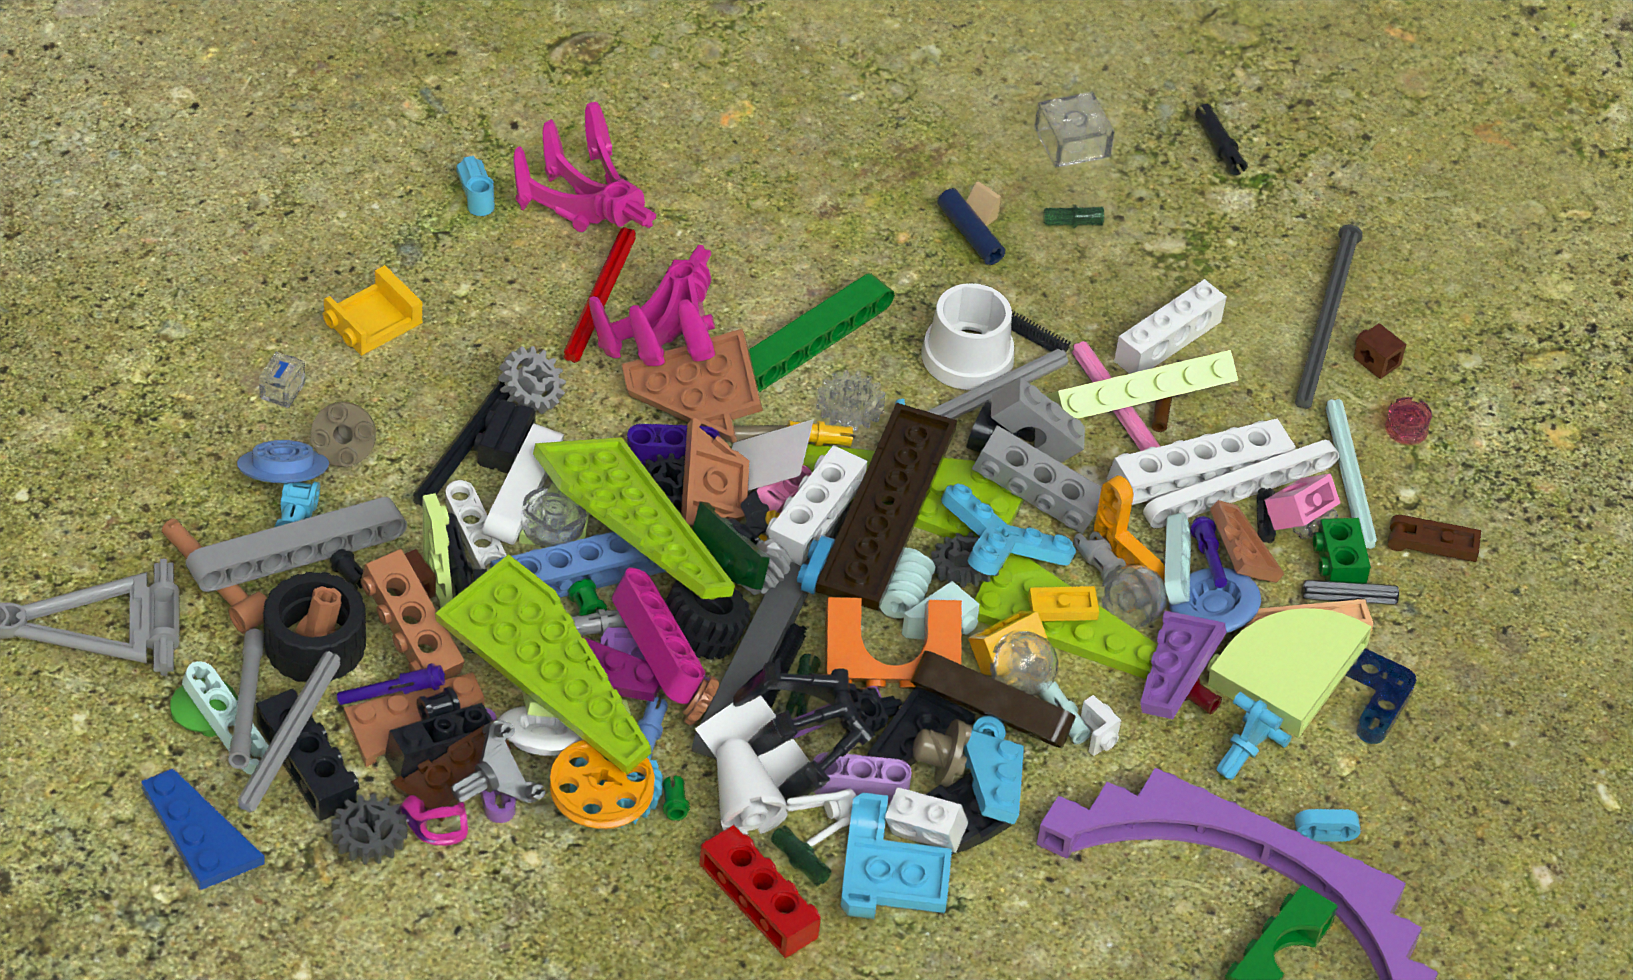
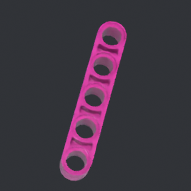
M628 568L612 595V601L664 693L677 703L687 704L691 701L705 677L704 668L650 576L640 569Z

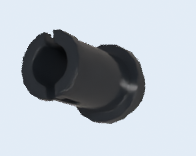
M345 549L336 551L330 558L331 569L334 572H339L347 582H351L356 590H358V587L360 589L363 588L361 585L363 569L354 560V554Z

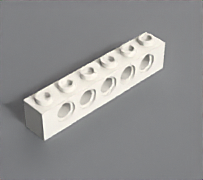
M1278 418L1268 421H1257L1248 426L1232 427L1215 434H1204L1198 438L1186 441L1178 440L1172 444L1157 448L1150 447L1144 451L1132 454H1121L1114 458L1107 480L1117 475L1124 477L1132 487L1134 493L1132 505L1293 451L1296 446Z

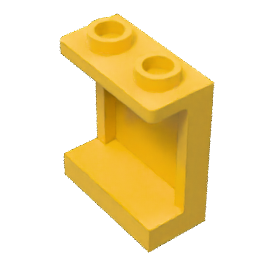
M384 265L375 270V284L339 303L331 296L324 298L323 319L329 328H334L342 336L343 341L348 347H353L362 356L422 324V301Z

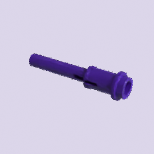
M1198 517L1191 524V534L1197 540L1200 552L1205 554L1215 586L1223 588L1227 585V578L1217 551L1219 541L1215 535L1216 525L1208 517Z
M428 664L425 669L400 673L397 679L337 692V700L340 705L400 691H403L406 695L410 692L428 688L438 690L441 685H445L444 671L441 665Z

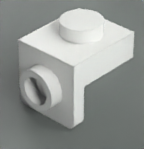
M1092 695L1083 702L1081 718L1092 732L1089 753L1095 756L1103 750H1110L1117 743L1121 719L1114 714L1107 704H1103Z

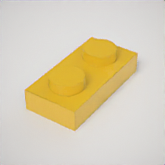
M1095 586L1032 587L1029 589L1030 610L1037 611L1041 621L1098 620L1099 607Z

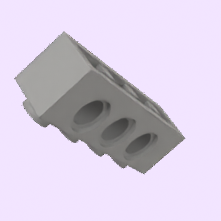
M998 425L972 467L973 470L982 474L985 478L994 481L1012 494L1019 496L1081 534L1085 532L1097 512L1101 486Z

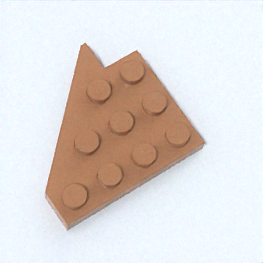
M743 328L710 338L713 342L715 356L707 360L693 361L688 353L687 345L665 351L663 356L665 363L660 366H647L641 359L622 364L627 391L631 397L688 423L692 418L698 419L702 422L700 426L716 429L721 438L732 443L738 442L733 420L763 411Z

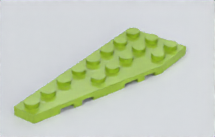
M622 437L535 443L533 455L557 488L567 497L702 599H716L733 595L734 583Z

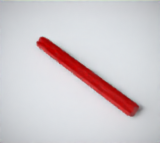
M627 227L620 229L589 295V298L593 296L599 298L603 307L636 239L634 229H628ZM589 298L564 349V359L566 361L576 363L580 360L595 328L589 306Z

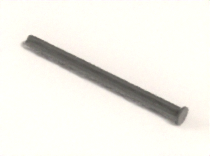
M1344 225L1338 232L1341 240L1297 392L1295 404L1298 407L1308 409L1312 406L1355 247L1363 237L1361 229L1355 225Z

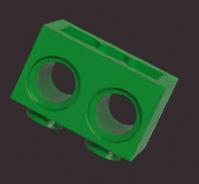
M1359 518L1321 519L1318 532L1313 533L1312 539L1313 549L1315 552L1318 551L1320 556L1318 562L1320 576H1324L1325 581L1367 583L1371 565Z

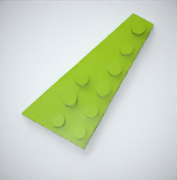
M1010 553L1003 564V568L999 570V575H990L991 581H983L975 598V601L980 604L977 620L992 626L1019 611H1031L1028 595L1029 589L1032 587L1071 586L1028 557ZM1098 605V620L1041 621L1051 647L1147 679L1148 673L1151 672V660L1158 644L1100 605Z

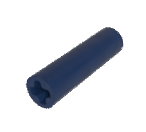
M955 188L944 191L937 200L938 206L987 265L998 263L1006 252L1003 245Z

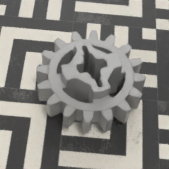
M522 346L504 358L505 361L499 366L503 373L498 376V380L505 382V386L500 389L501 392H509L511 395L507 401H516L518 406L524 405L534 408L540 414H544L548 409H552L559 403V399L565 394L561 387L566 384V380L559 378L558 375L563 372V369H555L553 366L556 362L555 358L548 360L545 350L537 354L535 346H531L528 350H525ZM518 364H522V367L518 370ZM547 391L546 396L542 397V394Z

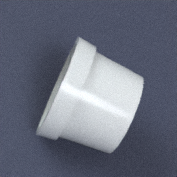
M960 284L945 291L938 300L933 322L926 332L921 349L922 361L928 372L938 381L963 390H973L1010 372L1014 364V342L1011 336L1012 310L1008 300L997 290L981 284ZM962 330L978 331L981 334L967 333Z

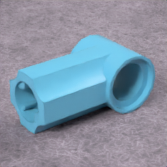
M474 156L464 157L462 162L457 164L456 170L467 198L468 211L476 216L488 215L495 208L493 180L488 177L482 160H478Z

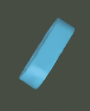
M1308 809L1299 812L1294 818L1296 831L1314 841H1350L1357 838L1361 833L1359 816L1352 810Z

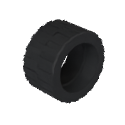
M306 572L300 575H293L291 578L281 581L276 588L270 591L269 597L264 603V641L267 658L270 659V663L275 669L294 681L307 682L322 655L327 651L340 657V666L332 680L346 676L348 672L353 671L357 667L366 649V608L361 593L355 589L351 582H347L338 575L334 576L326 572ZM324 586L326 588H335L342 594L341 606L336 622L342 627L337 631L321 637H307L296 634L288 629L308 614L314 589Z

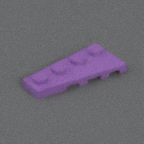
M1164 611L1163 627L1159 630L1157 637L1158 646L1151 660L1152 669L1148 673L1140 702L1142 713L1169 719L1175 717L1227 633L1224 622Z

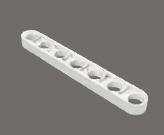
M1322 440L1157 497L1145 506L1143 515L1153 528H1162L1167 526V516L1184 512L1187 518L1210 511V508L1218 500L1233 503L1258 494L1260 488L1273 489L1327 470L1338 461L1339 452L1329 440Z
M463 480L451 482L445 490L446 505L449 512L457 516L461 537L476 568L486 569L485 566L490 564L491 561L507 555L500 540L482 534L488 515L472 484ZM462 492L466 493L469 497L465 500L459 501L453 499L451 496L455 493ZM471 515L480 519L475 524H468L463 521L465 517ZM479 539H487L491 544L481 548L476 546L474 542Z

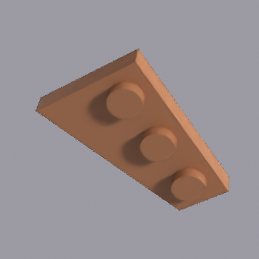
M1218 500L1210 508V511L1236 573L1254 577L1257 580L1277 583L1284 575V572L1239 506Z

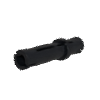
M1202 104L1201 106L1206 114L1203 115L1198 107L1195 110V117L1215 146L1216 155L1219 159L1224 160L1229 172L1235 176L1240 175L1241 173L1236 165L1239 164L1243 172L1246 171L1248 165L1238 151L1239 146L1237 142L1230 138L1213 111L1210 104Z
M448 513L449 525H446L449 538L448 555L451 581L456 597L473 583V568L466 558L457 516L453 513Z

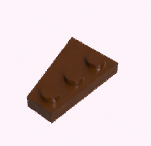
M484 726L449 746L448 752L434 761L430 762L427 759L417 765L419 770L404 779L402 776H399L391 781L393 788L406 798L411 795L417 796L423 801L425 811L457 805L458 801L452 795L451 786L475 772V766L480 763L485 741L484 735H486V733H482ZM505 740L509 750H511L512 748L509 742ZM436 818V819L439 820L440 822H443V820H444L445 818Z

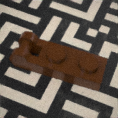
M1395 515L1391 518L1390 530L1392 533L1388 536V547L1391 550L1403 551L1404 549H1410L1467 561H1477L1481 530L1405 515Z

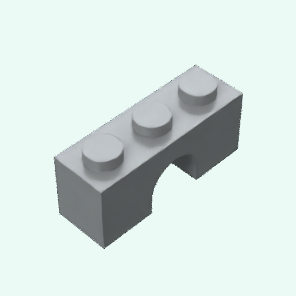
M1022 377L992 393L991 418L1012 434L1025 427H1035L1034 447L1060 463L1084 450L1085 426L1082 422L1071 416L1058 403L1050 400L1036 386L1031 385Z

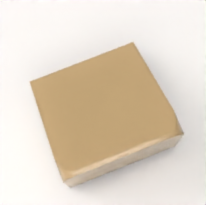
M977 181L966 202L986 226L998 218L1001 196Z

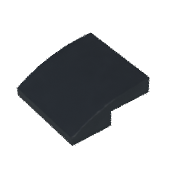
M971 772L946 789L939 785L926 794L962 806L968 825L956 853L975 847L1011 827L1010 823L981 814L972 787L974 779Z

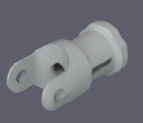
M1092 532L1090 540H1087L1082 534L1075 535L1074 546L1088 564L1094 565L1100 571L1105 583H1113L1124 575L1127 570L1126 562L1121 558H1117L1111 551L1112 547L1100 533Z

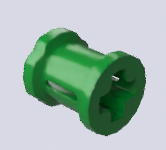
M591 579L577 581L568 589L570 601L574 602L579 609L578 616L596 613L595 608L607 611V605L597 596L596 585Z

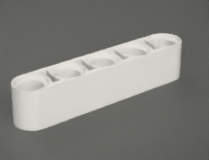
M535 423L532 425L487 516L482 534L511 545L515 544L548 476L533 455L535 443L563 441L564 434Z

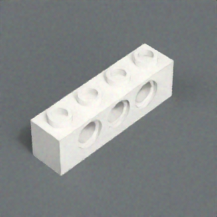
M1205 279L1121 334L1118 338L1114 362L1129 374L1154 368L1221 323L1227 296Z
M833 445L825 456L821 455L818 458L810 476L806 475L802 479L795 496L788 497L779 517L771 519L766 529V535L769 536L768 539L778 543L788 553V557L792 562L802 566L808 559L807 556L812 541H819L822 535H826L856 495L866 473L867 461Z

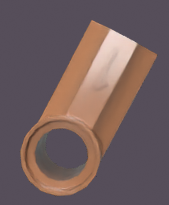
M324 586L314 589L308 614L297 625L296 634L307 637H321L337 631L335 626L341 606L342 594L335 588H326Z

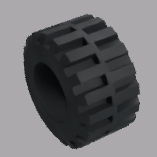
M676 580L665 600L666 605L698 658L702 656L714 660L715 657L721 659L726 654L732 653L751 616L747 600L743 599V594L734 589L731 597L702 599Z

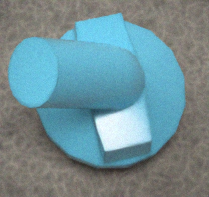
M991 715L978 718L972 731L1003 740L1006 735L1003 722Z

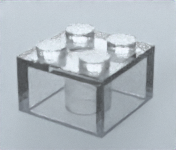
M1094 92L1038 102L1034 128L1055 168L1111 157L1115 131Z

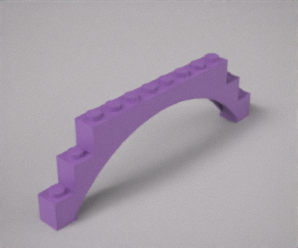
M1155 768L1138 796L1123 787L1106 782L1090 810L1082 807L1075 801H1069L1058 796L1040 824L1037 845L1068 859L1072 852L1096 845L1128 840L1155 839L1207 845L1260 862L1292 879L1300 886L1303 884L1337 904L1336 916L1352 932L1366 952L1380 980H1436L1437 971L1430 969L1423 963L1410 959L1416 948L1422 927L1414 924L1407 918L1394 914L1401 901L1405 882L1391 874L1383 873L1370 867L1358 859L1346 856L1328 845L1320 844L1307 838L1295 830L1283 827L1265 816L1246 810L1232 801L1220 798L1204 788L1196 787L1183 781L1171 773Z

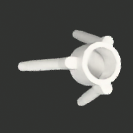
M852 789L835 793L800 796L787 800V804H789L787 805V811L824 806L827 816L830 819L835 818L838 820L800 846L801 851H806L840 828L850 825L853 798L856 797Z

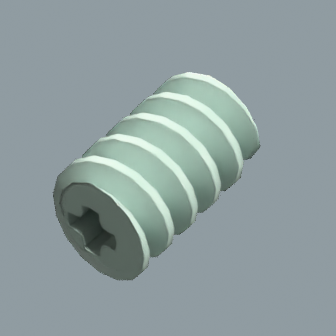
M905 548L880 606L881 611L886 616L902 619L907 611L925 599L928 585L931 583L932 575L935 572V564L929 557L916 549Z

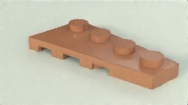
M474 673L446 679L445 685H441L438 690L428 688L410 692L406 695L403 692L345 707L344 717L365 767L376 763V758L386 753L389 730L422 721L417 709V699L419 697L425 696L428 698L442 693L445 687L451 686L457 694L461 709L479 703L484 705V695Z

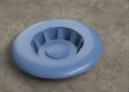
M273 440L256 445L252 451L238 459L237 465L243 474L255 480L270 483H296L311 480L322 475L328 469L329 460L324 455H318L306 443L292 440Z
M1225 567L1223 569L1227 578V585L1223 588H1218L1214 584L1210 569L1206 568L1190 574L1189 601L1176 605H1171L1169 602L1170 612L1224 622L1226 632L1228 633L1243 627L1254 618L1260 608L1261 594L1258 586L1249 576L1237 574L1235 569Z

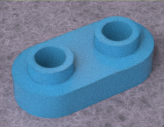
M822 535L819 541H812L807 556L810 562L808 565L802 564L797 577V582L802 584L801 591L813 595L816 593L817 580L835 539Z

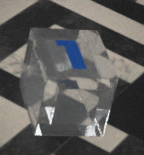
M275 352L259 376L260 399L290 408L306 383L305 361L294 356Z

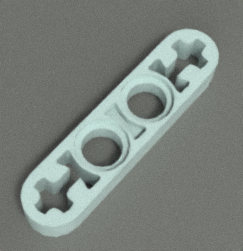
M1184 512L1167 516L1165 589L1170 604L1176 605L1188 602L1190 597L1191 531L1189 521Z
M200 661L193 662L188 666L182 681L184 689L225 747L230 751L233 735L229 732L228 727L235 725L238 702L211 665ZM213 699L221 700L225 703L227 709L217 711L210 706L209 701ZM252 723L250 754L253 757L260 756L262 758L269 745ZM250 758L248 766L241 769L252 775L260 761L257 758Z

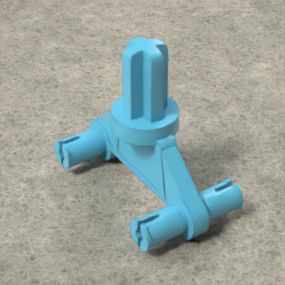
M1241 691L1234 698L1233 704L1246 711L1242 719L1246 724L1241 736L1234 733L1230 739L1233 745L1217 766L1218 773L1229 780L1234 779L1249 756L1255 758L1259 752L1256 746L1269 737L1285 748L1292 738L1291 735L1279 729L1283 718L1267 709L1268 705L1263 701L1258 700L1256 702Z

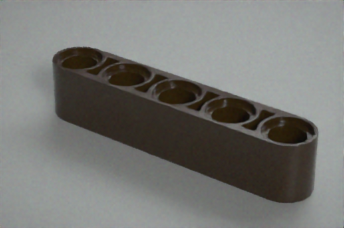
M930 651L923 652L910 681L923 690L983 716H994L1002 721L1004 725L1058 748H1063L1076 719V716L1067 710Z

